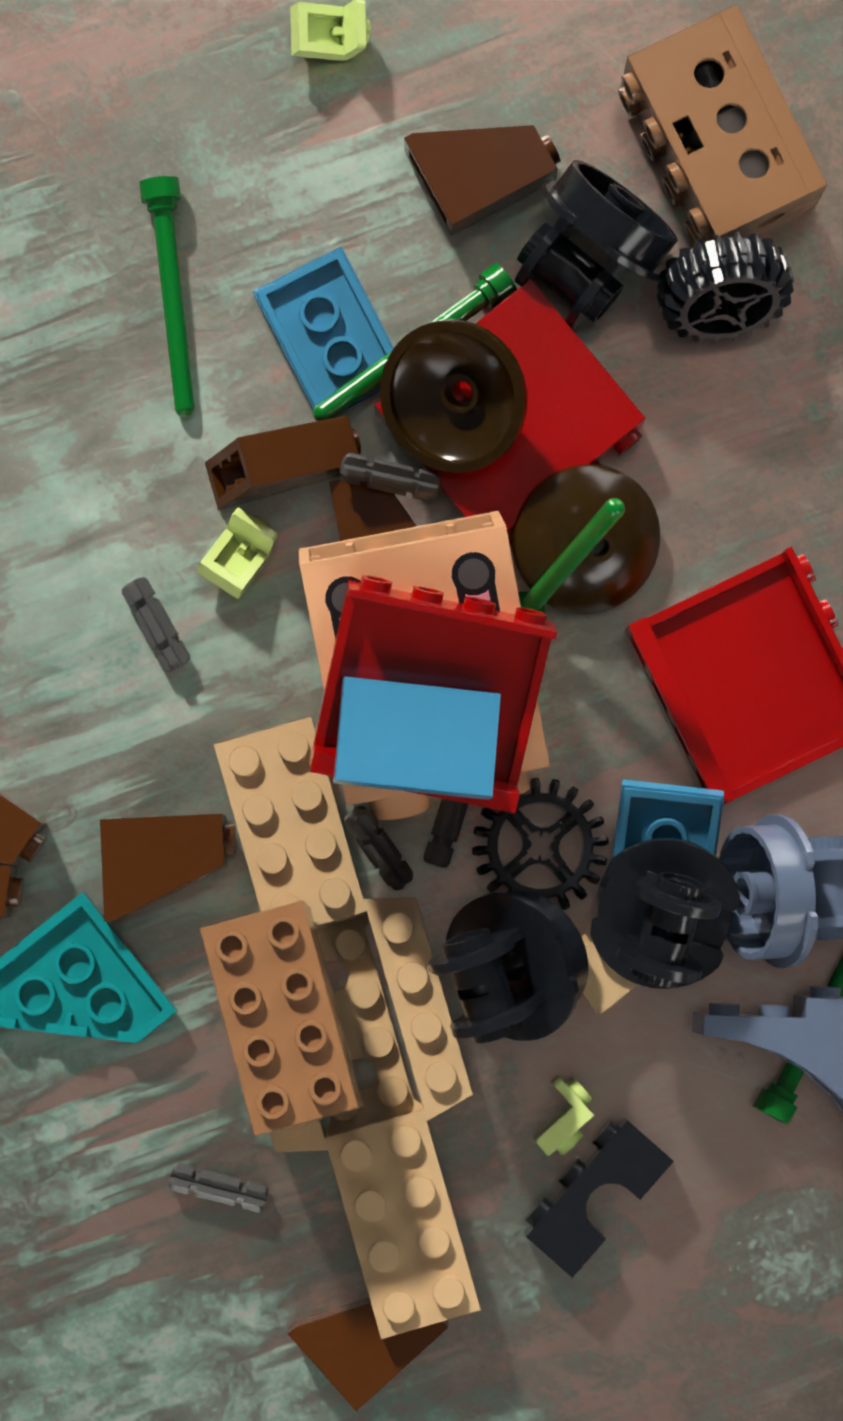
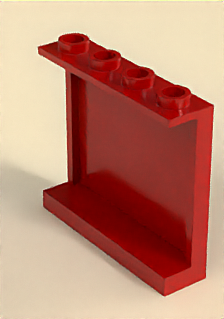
M531 279L475 323L495 334L507 345L523 372L528 396L527 413L517 440L502 457L475 471L465 473L444 472L420 463L425 470L436 472L439 475V487L464 517L499 511L506 524L509 545L513 543V531L518 513L528 495L539 483L553 473L567 467L581 464L602 465L599 461L614 449L619 455H622L643 437L638 430L643 426L646 419ZM461 382V393L465 397L470 398L472 395L471 387L466 382ZM380 400L374 405L375 414L389 428L383 415Z
M792 546L785 549L781 554L659 613L635 621L625 629L701 787L724 791L723 805L843 747V646L841 647L833 631V628L838 626V621L826 599L819 601L810 584L816 581V577L808 559L804 554L796 556Z
M362 575L360 582L348 580L309 759L310 772L334 777L342 680L344 676L501 694L493 797L490 800L420 792L411 793L516 813L520 796L517 787L551 639H556L557 635L553 622L546 621L547 614L529 608L517 607L515 614L496 611V604L494 602L481 598L465 597L463 604L443 600L444 592L433 588L413 586L412 593L391 589L392 581L376 576Z

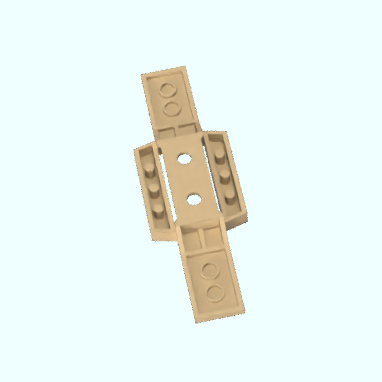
M307 717L214 744V748L260 911L303 900L311 908L325 964L332 961L340 962L347 968L349 973V979L345 987L341 990L333 991L351 1061L367 1059L376 1068L377 1076L375 1082L366 1089H359L364 1107L329 1116L330 1124L326 1132L322 1119H317L270 1132V1137L275 1152L328 1150L380 1337L384 1339L481 1310L428 1124L429 1120L472 1096L473 1093L457 1038L453 1037L450 1028L452 1020L439 975L432 974L428 964L429 960L433 958L417 899L416 897L364 899L329 776L310 772L309 759L316 731L312 717ZM369 921L421 1102L415 1100L412 1095L365 930Z

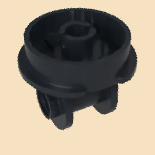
M573 160L558 181L545 180L540 187L541 193L561 217L553 227L548 223L543 224L524 245L517 258L522 267L515 277V283L521 287L530 279L534 281L538 278L550 289L554 287L560 291L558 295L573 307L565 321L574 330L587 318L596 323L612 306L624 289V285L618 279L625 268L647 279L659 281L662 275L660 272L665 269L661 262L677 243L678 239L669 225L646 203L619 182L586 162ZM575 228L612 257L605 268L569 240Z
M659 838L646 840L626 848L610 860L598 888L596 900L597 917L591 920L590 935L602 959L623 978L650 988L670 989L687 986L704 979L719 968L724 957L721 947L730 929L732 911L739 908L740 893L728 868L707 849L680 839Z
M528 892L489 893L470 901L453 918L447 932L446 941L442 945L444 952L434 956L428 962L432 974L442 975L451 973L464 1011V1015L450 1024L453 1037L459 1039L474 1037L475 1042L479 1044L504 1037L517 1041H531L552 1034L570 1018L577 1001L585 989L588 978L586 948L572 920L553 902Z

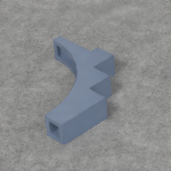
M810 986L809 995H793V1015H790V1006L759 1005V1014L740 1013V1004L709 1003V1012H693L692 1032L703 1036L739 1040L772 1052L802 1070L833 1099L843 1113V997L840 996V987Z

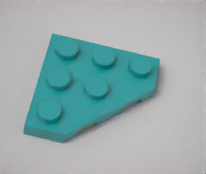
M85 892L78 895L0 957V1028L139 1043L178 1012V1009L111 924L104 922V915Z

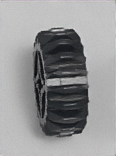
M737 231L730 237L721 238L717 234L714 240L707 242L697 240V246L692 249H680L679 257L667 260L666 269L660 272L662 275L657 285L658 294L656 297L659 310L662 311L663 319L667 322L668 328L676 330L679 337L691 336L694 342H700L705 338H709L712 343H716L720 338H730L733 341L736 336L744 333L751 336L754 329L758 327L767 328L769 327L770 319L783 316V308L791 304V293L794 292L792 284L794 278L788 258L784 255L782 247L775 246L771 238L760 240L757 233H751L744 238Z
M532 778L530 780L531 794H520L516 813L500 811L497 815L489 808L484 807L482 809L481 815L493 823L490 829L482 826L474 828V835L488 838L487 846L473 847L472 854L474 856L488 854L490 863L480 865L476 868L478 875H485L492 870L496 874L497 878L486 887L490 893L496 891L503 883L509 889L506 893L528 892L548 900L549 898L557 897L561 909L566 910L570 908L569 900L565 894L567 891L572 890L580 900L587 897L585 889L578 884L582 878L592 884H598L600 881V877L596 873L589 871L588 868L590 863L598 866L607 864V857L593 854V846L608 845L609 839L607 836L593 838L591 829L603 825L604 819L600 816L588 822L583 814L594 806L591 799L584 801L579 808L571 803L579 792L578 788L572 786L567 791L565 798L557 796L560 787L559 780L552 779L549 784L548 793H540L541 783L539 778ZM533 804H545L554 806L566 814L550 827L541 828L535 826L519 809ZM507 819L519 834L522 847L519 854L503 867L498 854V837L502 825ZM522 825L531 834L539 832L540 837H542L543 832L550 835L557 828L561 829L560 833L552 839L553 842L548 847L552 853L551 857L558 864V867L549 858L541 860V855L538 856L537 860L531 857L522 865L519 863L528 854L527 850L532 846L531 841L528 839L529 835L522 828ZM577 826L582 841V853L577 868L572 872L559 853V844L564 835ZM540 864L548 868L552 874L554 873L561 884L551 888L536 889L522 885L514 880V878L530 865Z

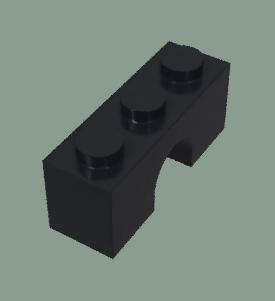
M625 1117L618 1125L613 1120H610L600 1130L592 1141V1144L597 1147L595 1152L585 1163L577 1158L558 1180L564 1186L551 1202L546 1197H543L524 1219L530 1224L525 1231L526 1237L572 1278L606 1240L604 1234L587 1218L586 1204L591 1193L596 1188L605 1184H619L641 1200L674 1162Z

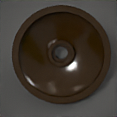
M445 319L433 321L416 328L404 336L387 358L380 384L383 415L396 441L410 456L420 463L444 472L465 473L481 469L495 462L515 443L526 418L527 387L517 359L507 345L495 334L480 325L464 320ZM461 382H466L471 387L472 395L470 398L465 397L461 393Z
M598 464L575 465L548 476L533 489L524 501L514 526L513 553L521 578L530 590L609 499L618 498L625 505L623 516L603 537V549L597 554H592L591 552L546 602L551 607L572 614L587 615L605 612L631 598L650 576L660 548L659 519L648 494L628 475L614 468Z

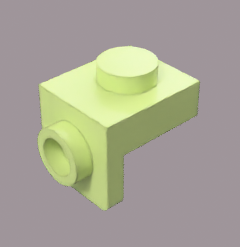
M353 0L344 7L297 2L290 7L291 56L346 62L365 50L371 32L370 21L366 17L365 1Z
M237 508L231 515L225 531L200 562L197 573L239 599L270 558L279 535L263 518Z
M557 1075L551 1081L570 1105L533 1138L548 1157L556 1150L562 1156L570 1151L585 1136L580 1128L594 1116L587 1108V1105L594 1099L574 1077L565 1083Z

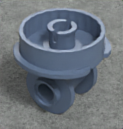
M784 814L767 815L761 818L754 826L738 827L727 836L719 859L732 874L740 893L739 908L732 911L730 929L726 938L738 955L747 960L764 959L776 968H791L804 961L810 953L815 940L843 939V836L807 838L799 824Z

